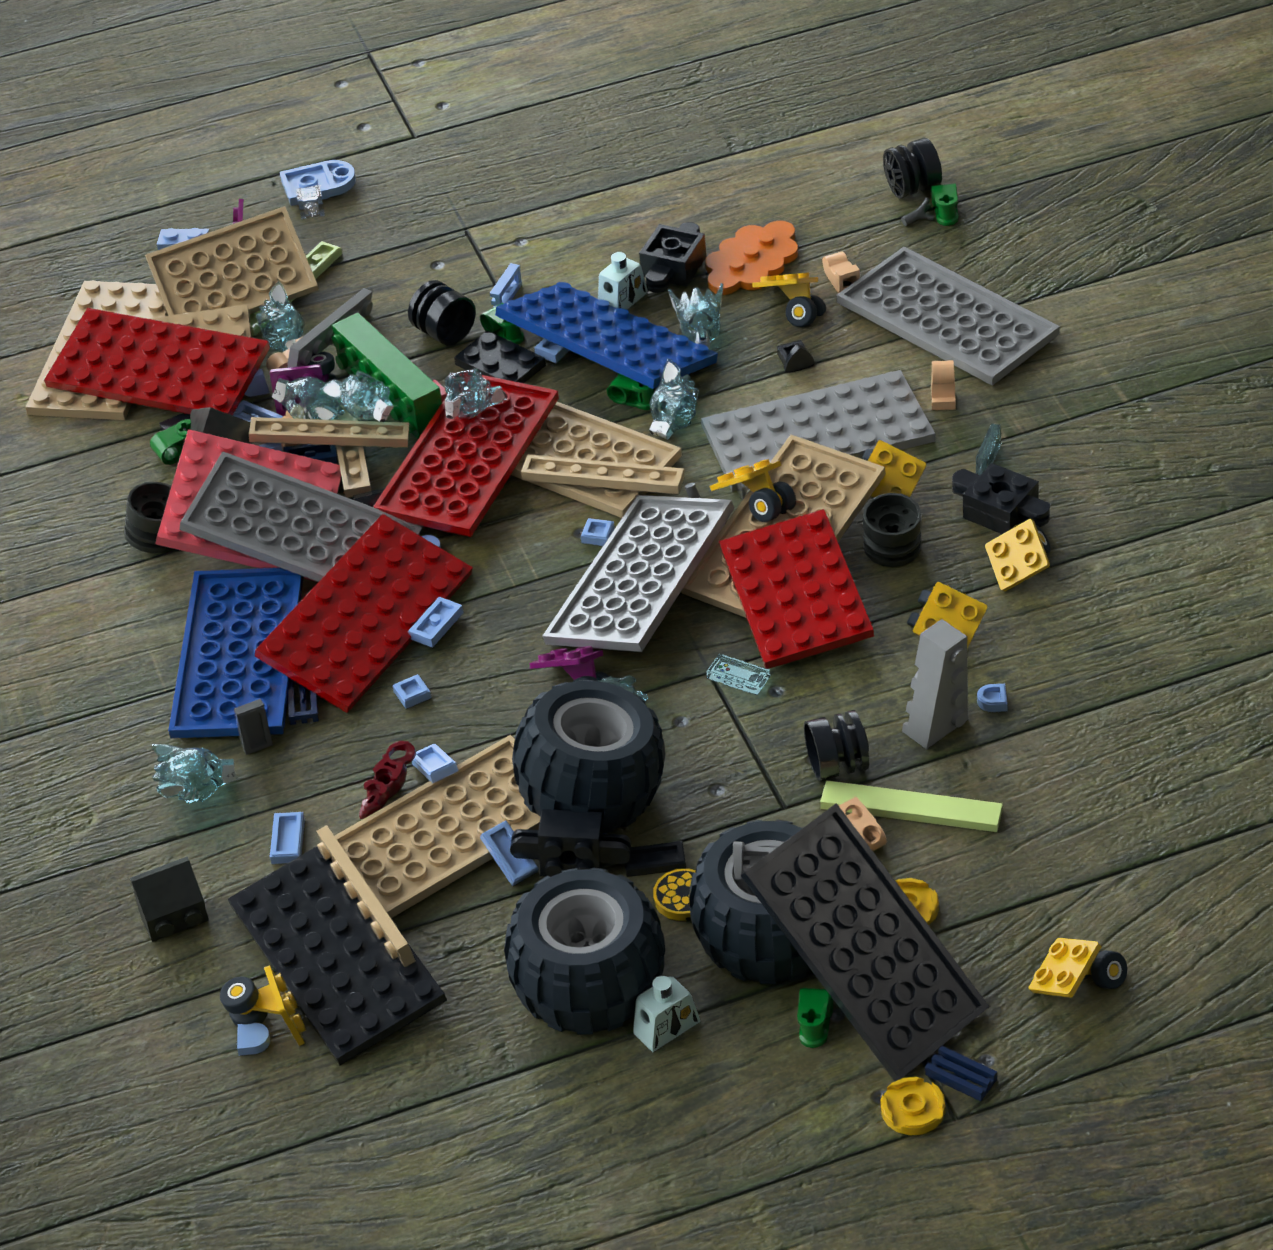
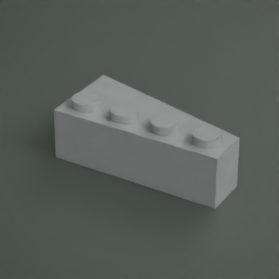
M943 619L920 634L915 666L919 669L914 678H912L910 686L914 690L913 700L908 701L906 712L910 714L909 721L903 723L902 728L903 733L925 749H928L957 727H961L968 720L967 636Z

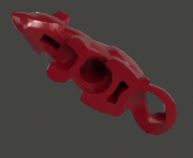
M398 741L390 745L386 754L382 755L383 759L373 768L374 779H369L364 783V789L367 790V798L362 801L359 812L360 819H364L382 809L387 801L403 787L407 775L406 765L416 757L415 747L410 742ZM402 750L406 752L405 756L401 758L390 759V756L395 751Z

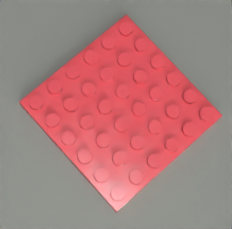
M188 429L157 534L156 545L255 568H280L179 530L180 522L222 451L336 494L341 479L340 465ZM304 577V579L311 580V581H315V580L309 579V578H307V577Z

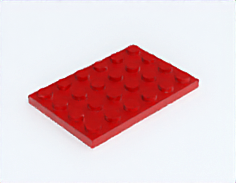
M824 509L719 541L721 552L766 670L874 637L873 627Z

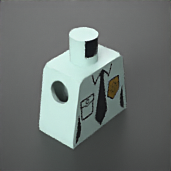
M616 252L611 255V264L599 274L598 299L608 301L612 307L627 310L648 292L641 265L626 258L624 253Z
M656 977L652 983L653 987L640 994L636 999L633 1032L652 1052L700 1022L691 994L674 977Z

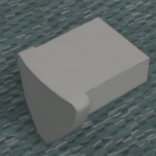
M734 841L733 862L735 879H743L741 874L775 850L776 847L745 846L744 842Z

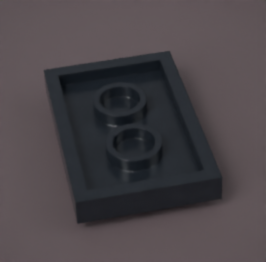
M486 331L454 357L456 366L471 373L519 383H525L546 366L544 357L490 331Z

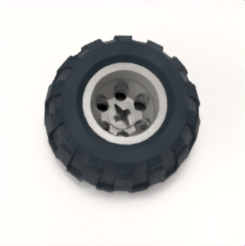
M594 680L564 682L552 686V689L548 692L540 693L528 707L525 716L522 717L514 740L513 770L516 785L519 787V793L524 798V804L532 813L538 814L540 817L542 809L587 813L588 811L602 812L603 833L613 832L614 829L627 827L635 822L636 817L644 813L647 806L650 805L662 780L666 754L662 729L654 710L648 708L645 705L646 701L635 693H631L611 683Z
M761 819L749 821L747 824L736 828H729L719 834L720 838L716 842L707 845L698 860L696 871L692 876L689 905L693 929L698 940L701 942L705 953L719 968H726L731 972V976L743 981L753 980L759 981L760 984H776V982L794 981L803 978L811 970L744 879H735L734 841L744 842L745 846L777 848L802 829L793 825L792 822L778 819L776 821H762Z
M575 868L564 870L562 873L552 877L547 876L534 884V889L521 896L512 913L511 924L507 926L504 953L509 980L522 1004L536 1019H543L544 1022L548 1023V1027L561 1032L568 1030L577 1032V1035L593 1034V1032L602 1030L611 1031L623 1026V1022L635 1017L637 997L652 988L653 980L663 974L665 966V941L661 930V922L649 899L646 898L644 892L639 891L634 886L633 881L623 875L616 876L610 874L608 870L598 868L577 870Z

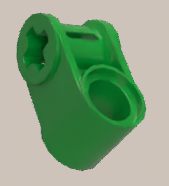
M956 183L931 186L932 204L935 209L937 222L944 226L954 225L959 220Z
M496 306L480 314V322L485 331H490L517 345L524 341V333L519 326L495 316Z
M620 373L606 391L608 397L613 402L637 407L641 410L653 409L659 403L654 389Z
M191 419L182 420L176 425L156 433L151 438L150 447L164 464L171 465L180 459L188 429L191 430Z
M801 988L799 992L797 1014L800 1025L799 1038L802 1045L809 1048L822 1046L828 1038L834 1000L826 989Z

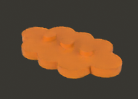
M786 221L770 222L764 227L748 225L738 229L734 238L722 241L719 245V251L712 252L705 259V268L709 274V290L718 295L732 294L739 288L758 290L762 287L753 288L752 283L761 282L760 277L782 274L784 264L791 263L798 257V245L794 241V226Z

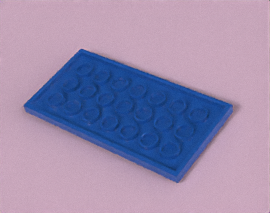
M558 282L556 285L542 288L540 291L525 294L523 297L509 300L507 303L496 306L495 316L652 389L666 384L664 371L668 362L672 363L678 370L674 380L717 362L718 353L708 349L706 345L696 344L688 340L686 336L674 334L668 331L666 327L654 325L646 318L630 314L626 309L612 307L608 301L590 296L589 292L579 291L566 282Z
M283 568L194 571L168 730L170 738L240 736L234 708L261 699L264 704L270 734H284L290 678L255 657V649L301 601L304 576Z

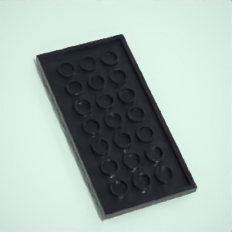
M837 803L741 874V877L894 1081L903 1078L940 1048L941 1045L990 1007Z
M316 846L228 898V901L277 974L281 973L288 991L292 992L297 1004L340 1066L446 1002L447 998L411 947L415 962L407 967L403 966L398 957L394 960L391 958L384 946V943L387 942L384 937L379 939L370 925L373 920L371 917L364 918L357 906V903L360 902L357 897L351 899L343 885L346 880L344 877L340 880L336 877L330 866L333 861L331 858L325 860Z

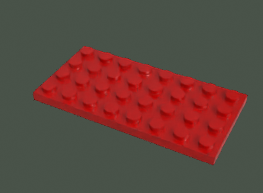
M87 308L46 375L44 382L46 387L185 414H191V411L194 409L211 407L233 416L254 375L268 353L270 345L267 340Z
M463 371L455 383L452 394L449 392L447 395L449 402H454L460 398L461 403L458 417L456 416L454 419L446 418L444 400L373 507L411 524L472 537L558 401V390ZM500 388L505 398L498 403H493L491 401L492 396Z
M382 514L255 649V657L348 713L411 643L412 640L408 630L438 597L449 600L470 577L473 567L385 514Z

